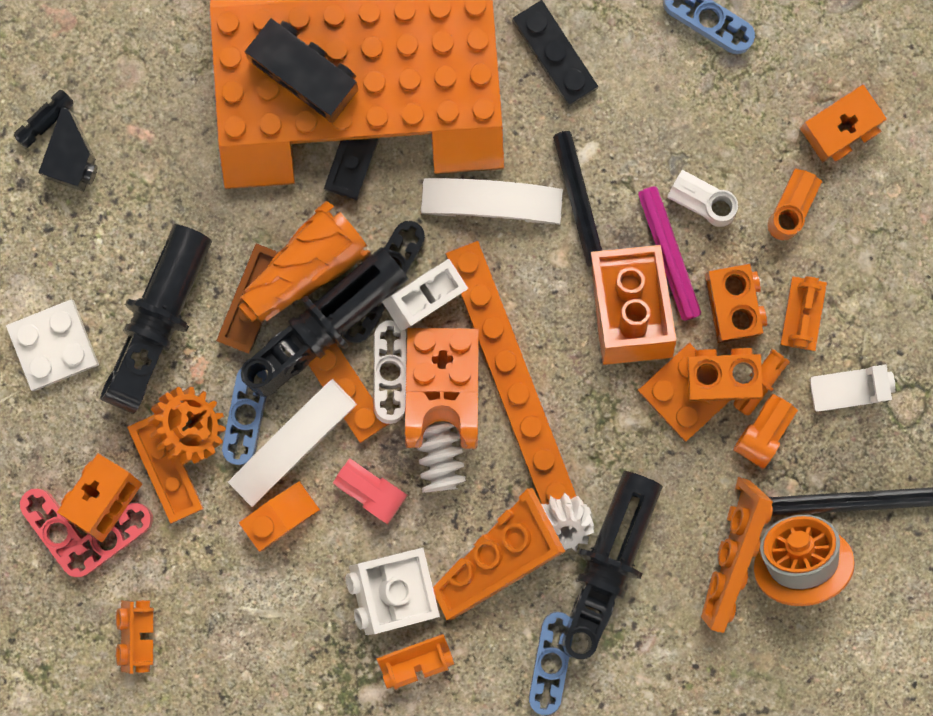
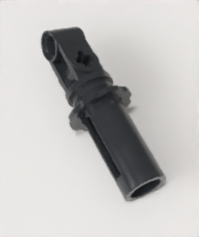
M173 224L142 298L126 300L125 306L133 312V318L123 329V332L128 337L114 369L103 387L100 400L131 414L138 410L162 350L169 351L172 345L170 339L174 331L187 332L189 328L187 323L182 320L183 318L180 314L212 244V240L206 235L192 228ZM140 352V359L144 361V365L134 367L135 360L131 358V355Z
M380 247L319 300H316L314 304L307 296H304L302 298L306 308L303 311L304 313H301L298 318L293 316L288 321L290 325L271 338L266 346L243 364L241 368L242 381L258 396L267 397L274 394L289 379L303 371L316 356L321 359L326 355L324 352L330 348V345L336 343L346 349L349 345L342 338V335H346L349 329L409 278L387 251ZM286 350L291 354V357L286 355ZM262 370H267V378L262 383L254 384L256 374Z
M623 471L594 547L590 548L591 551L579 549L578 555L587 561V566L584 568V573L578 576L577 581L583 586L572 607L570 620L561 642L563 651L570 658L582 660L591 657L595 653L601 635L612 615L615 599H624L626 581H628V578L641 579L643 573L634 569L633 566L635 567L633 563L663 488L661 484L633 472ZM634 496L639 498V502L617 559L609 558L610 551L631 497ZM585 606L593 608L599 611V613L589 610ZM578 632L584 634L588 639V647L581 654L575 653L570 646L572 636Z

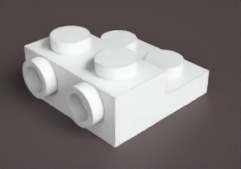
M423 548L349 566L350 573L346 574V585L350 594H356L359 608L354 610V618L357 627L360 630L364 629L365 635L377 634L440 617Z

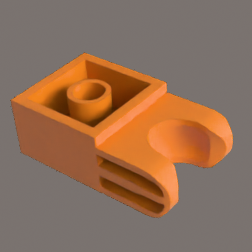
M407 328L406 448L422 447L425 430L429 425L439 421L449 422L457 428L462 448H477L479 329Z

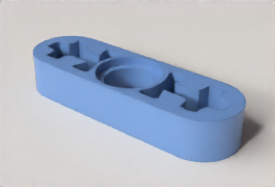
M663 0V7L670 16L732 54L745 53L754 42L755 32L753 27L713 0H684L691 7L694 6L695 1L701 3L696 8L692 18L687 16L691 10L687 6L681 4L676 8L673 6L674 0ZM704 10L714 11L718 16V24L712 28L704 27L699 21V14ZM725 19L730 22L727 29L731 32L736 33L739 29L745 32L743 38L747 41L746 43L740 41L737 45L731 42L733 39L732 34L725 30L722 37L716 34L722 28Z
M241 369L236 376L222 446L225 459L235 465L246 464L256 452L266 397L261 396L259 403L247 398L239 399L240 392L248 394L249 389L242 381ZM266 370L257 373L262 382L267 378L268 373ZM245 404L251 405L256 411L255 420L248 425L240 424L236 418L237 409ZM233 426L244 431L253 430L252 437L244 435L243 446L248 447V453L241 454L240 459H235V453L230 451V445L237 444L239 438L238 433L232 434Z
M563 612L548 614L541 626L529 692V703L532 709L541 715L553 714L561 704L569 656L559 648H544L543 646L545 640L551 643L553 640V631L548 630L549 623L553 624L556 622V618H561L562 624L564 626L568 625L570 617ZM564 632L560 634L558 644H561ZM548 653H555L562 660L561 668L555 673H547L541 667V660ZM538 675L548 680L559 679L558 686L552 683L550 685L549 692L552 697H555L554 703H548L546 708H541L540 701L535 699V695L542 694L544 689V682H537Z

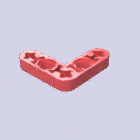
M31 489L20 500V509L24 517L62 569L72 577H84L92 573L147 532L153 522V514L146 505L141 503L129 504L118 519L119 524L124 525L131 519L129 512L133 510L135 513L141 511L144 513L145 516L141 519L143 526L139 528L137 525H133L126 529L125 532L130 537L125 540L122 530L114 525L111 531L116 534V546L111 550H104L99 546L97 539L89 534L82 537L72 523L57 513L60 506L48 491ZM33 496L35 498L44 497L46 502L42 504V508L47 515H51L53 511L57 514L56 517L47 520L42 527L38 522L45 519L39 511L31 512L29 509L33 504L31 500ZM58 522L65 525L68 532L67 538L61 543H55L49 537L50 527ZM90 541L93 550L101 558L97 561L96 556L91 555L84 561L86 567L84 570L80 567L73 569L71 567V563L74 561L73 553L83 555L88 552L90 548L85 544Z

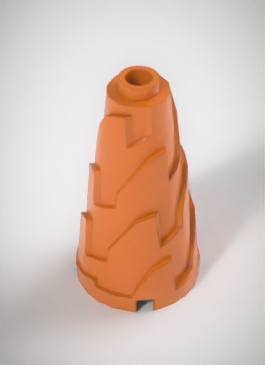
M325 201L315 210L316 213L297 230L288 244L274 256L268 267L242 292L243 295L240 299L243 303L238 307L251 323L256 319L261 323L264 320H270L296 300L310 295L322 285L340 277L353 266L361 264L371 256L369 250H363L367 246L344 215L339 212L334 217L329 211L334 206L331 203Z

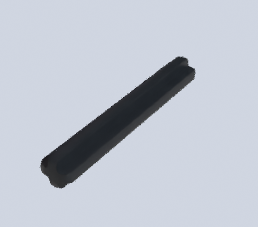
M562 131L555 134L553 139L585 261L588 267H592L591 252L602 251L572 133L570 131Z

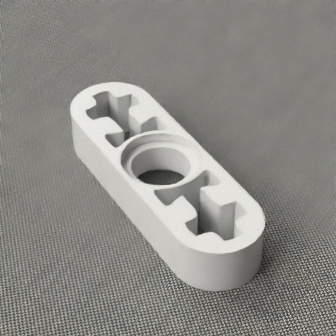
M388 320L379 324L374 334L373 409L378 420L386 424H393L401 420L405 413L406 331L405 329L400 331L395 321ZM386 330H392L393 335L399 337V339L394 341L393 355H386L387 341L380 339V337L385 336ZM379 353L385 354V356L380 357ZM386 363H393L399 368L400 376L394 381H387L380 375V368ZM379 387L384 389L400 387V391H393V404L400 407L394 410L393 415H388L385 408H380V405L386 402L387 390L379 391Z

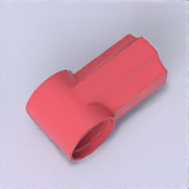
M350 458L333 481V484L361 502L364 509L386 524H389L408 496L384 478L379 479Z

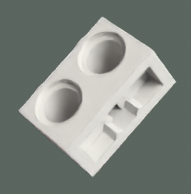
M450 259L401 288L383 300L382 303L400 331L466 291L468 287Z

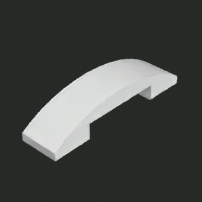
M425 178L423 181L421 214L517 219L532 223L560 225L563 189L491 180Z

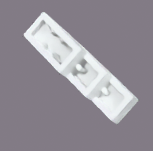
M333 379L330 380L251 457L228 483L251 507L255 506L357 404Z

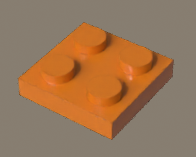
M690 342L637 390L684 442L689 440L731 401H689L688 357H694L696 350ZM704 365L698 368L697 379L704 385H710L716 381L717 374L713 367Z

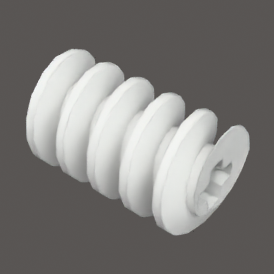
M434 422L424 432L423 438L427 439V441L418 450L426 452L428 455L420 459L419 464L430 467V469L420 475L421 479L431 481V484L423 487L422 493L458 489L456 485L466 481L465 476L455 474L456 470L464 467V462L453 460V457L463 453L462 448L452 446L453 442L460 439V434L450 432V429L455 426L449 422Z

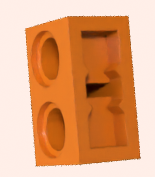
M750 264L708 271L705 274L717 342L723 343L763 334V327L767 326V316L764 306H758L756 292H760L761 287L757 271L752 272ZM736 277L741 281L743 285L741 294L733 295L727 291L725 287L727 278ZM741 311L748 316L749 326L747 329L740 330L733 325L732 315L734 312Z
M752 348L731 349V355L717 356L716 349L695 350V356L688 357L689 401L761 399L763 397L761 354H752ZM738 364L749 366L752 370L751 381L745 384L737 382L733 377V368ZM704 365L713 367L717 374L716 381L710 385H704L697 379L698 368Z

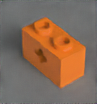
M863 84L807 120L800 127V130L822 163L831 157L837 162L853 151L850 145L861 138L866 143L882 131L879 126L887 118ZM849 121L852 127L841 132L838 126Z
M97 453L95 458L84 467L82 476L74 488L64 496L57 513L103 543L142 486V483L130 472Z

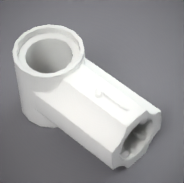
M684 170L678 175L667 197L701 215L709 223L717 227H724L734 220L738 209V201L731 192L719 190ZM717 201H724L729 204L731 212L726 216H717L712 211L711 206Z

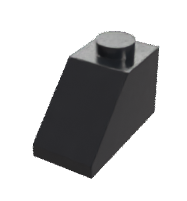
M62 107L38 173L45 179L84 192L86 185L93 183L98 166L94 164L95 156L75 115L69 109Z

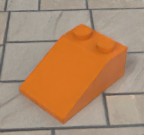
M661 245L591 252L597 326L603 365L673 358L677 340Z

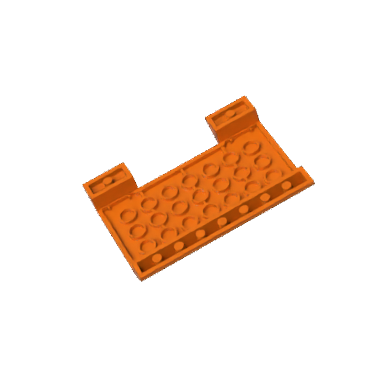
M210 0L218 143L225 189L295 184L291 144L432 134L434 174L504 169L503 126L493 0ZM270 18L279 24L282 21L289 23L299 32L297 38L307 45L310 42L317 44L328 54L326 57L328 61L336 67L341 63L356 75L354 80L357 82L358 91L333 124L248 61L244 51Z

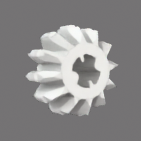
M564 493L561 499L556 500L550 496L549 504H541L565 550L572 548L577 552L579 543L588 544V535L594 533L593 515L587 504H583L579 496L570 499Z

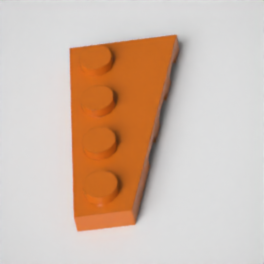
M738 477L735 489L741 491L737 507L730 506L727 520L731 521L729 539L721 541L718 551V562L721 569L720 572L715 571L712 573L701 618L711 630L721 633L725 632L727 624L735 616V602L740 590H743L747 584L748 567L751 559L759 551L761 532L764 525L770 521L773 511V501L751 480Z
M533 488L526 489L519 496L516 504L497 519L498 522L474 543L475 547L464 558H460L434 585L435 597L446 620L455 619L566 552Z

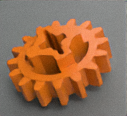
M190 386L184 391L177 387L170 393L167 392L158 398L160 402L152 406L151 410L156 415L148 420V424L156 426V430L150 434V437L160 439L161 442L157 446L158 451L164 448L169 450L167 459L171 460L178 455L180 464L184 465L190 460L196 464L202 461L204 457L208 458L215 453L214 448L222 444L223 440L217 435L223 433L226 427L218 425V420L224 417L223 413L214 412L213 408L217 405L216 401L210 403L205 401L207 394L205 391L196 396L194 387ZM192 420V423L188 425V428L182 431V428L186 426V422Z

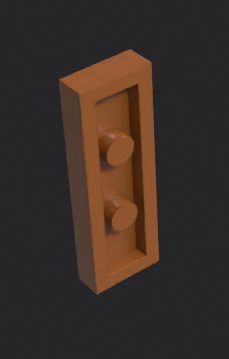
M257 243L255 244L217 337V342L249 355L251 354L263 322L261 323L256 319L251 323L238 307L243 303L240 297L243 295L242 292L268 267L274 256L278 253L277 251Z

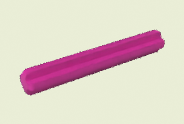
M656 186L645 188L638 193L654 242L656 245H661L665 273L683 321L694 319L701 315V310L659 190Z

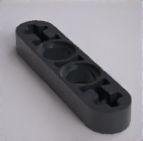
M414 221L400 223L384 247L392 258H396L401 262L402 270L405 274L408 273L424 245L425 233L422 226ZM412 228L416 230L415 237L419 241L416 244L413 242L408 244L405 253L411 254V256L406 260L399 252L390 249L392 245L399 249L403 243V237L400 233L402 231L409 232ZM382 303L369 312L376 314L372 321L366 316L362 323L363 328L366 329L363 335L357 333L355 337L349 335L351 331L349 329L343 337L353 344H361L367 341L386 310L384 304Z

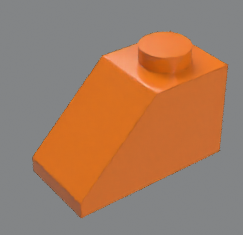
M299 481L241 520L239 524L257 550L261 552L320 509Z

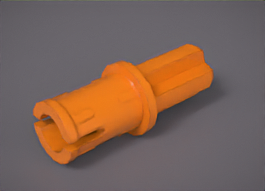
M771 349L769 355L761 364L763 397L768 390L771 392L774 390L772 385L786 366L790 364L787 358H784L783 355L774 349ZM762 398L735 400L733 405L741 413L749 416Z

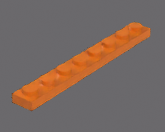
M479 241L445 253L447 260L450 259L468 287L466 291L461 293L462 299L474 329H479L478 341L541 504H549L550 496L556 500L561 499L564 493L570 499L576 497L575 490Z

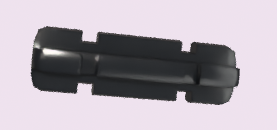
M58 90L51 97L52 101L49 104L46 102L27 120L28 124L26 126L22 125L14 132L15 139L23 147H30L37 140L35 137L38 134L42 135L57 121L62 107L70 109L73 106V100L65 91Z

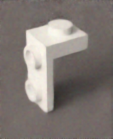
M886 364L861 370L814 376L809 379L813 407L816 412L892 400L891 393L895 392L894 376L892 372H887Z

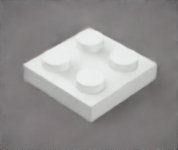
M72 299L6 325L31 391L39 390L99 365L75 302Z

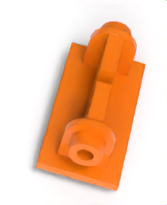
M792 276L780 345L810 351L816 350L827 282L819 281V278L805 276V278Z
M121 600V608L117 609L116 626L118 630H121V644H118L116 647V662L118 666H121V672L133 674V666H135V672H150V665H153V640H140V633H153L154 608L150 607V600H137L136 607H134L133 601Z
M444 634L376 658L383 673L386 688L394 687L395 690L418 681L416 675L418 671L422 670L424 677L427 678L443 671H449L448 667L455 665Z

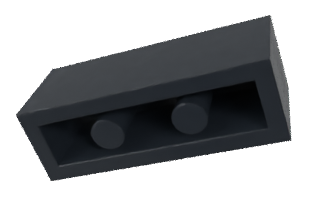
M270 18L244 51L248 61L333 124L358 91L357 82L354 80L356 75L345 65L339 63L336 67L326 59L328 54L317 44L310 42L307 45L297 38L299 32L289 23L282 21L279 24Z

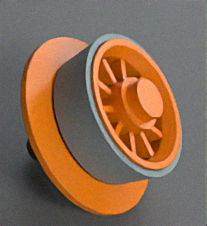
M794 515L779 520L765 532L761 540L760 550L754 561V575L760 589L771 599L791 606H810L835 597L848 585L854 572V555L849 544L838 535L836 529L828 521L813 515Z

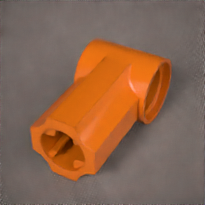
M797 168L793 170L774 213L768 220V231L774 238L781 241L789 240L803 228L805 217L822 183V180L815 174ZM784 214L792 218L794 222L792 230H786L780 226L778 221L779 215Z
M771 394L753 424H749L744 430L733 451L764 469L780 446L778 441L798 409L783 398Z

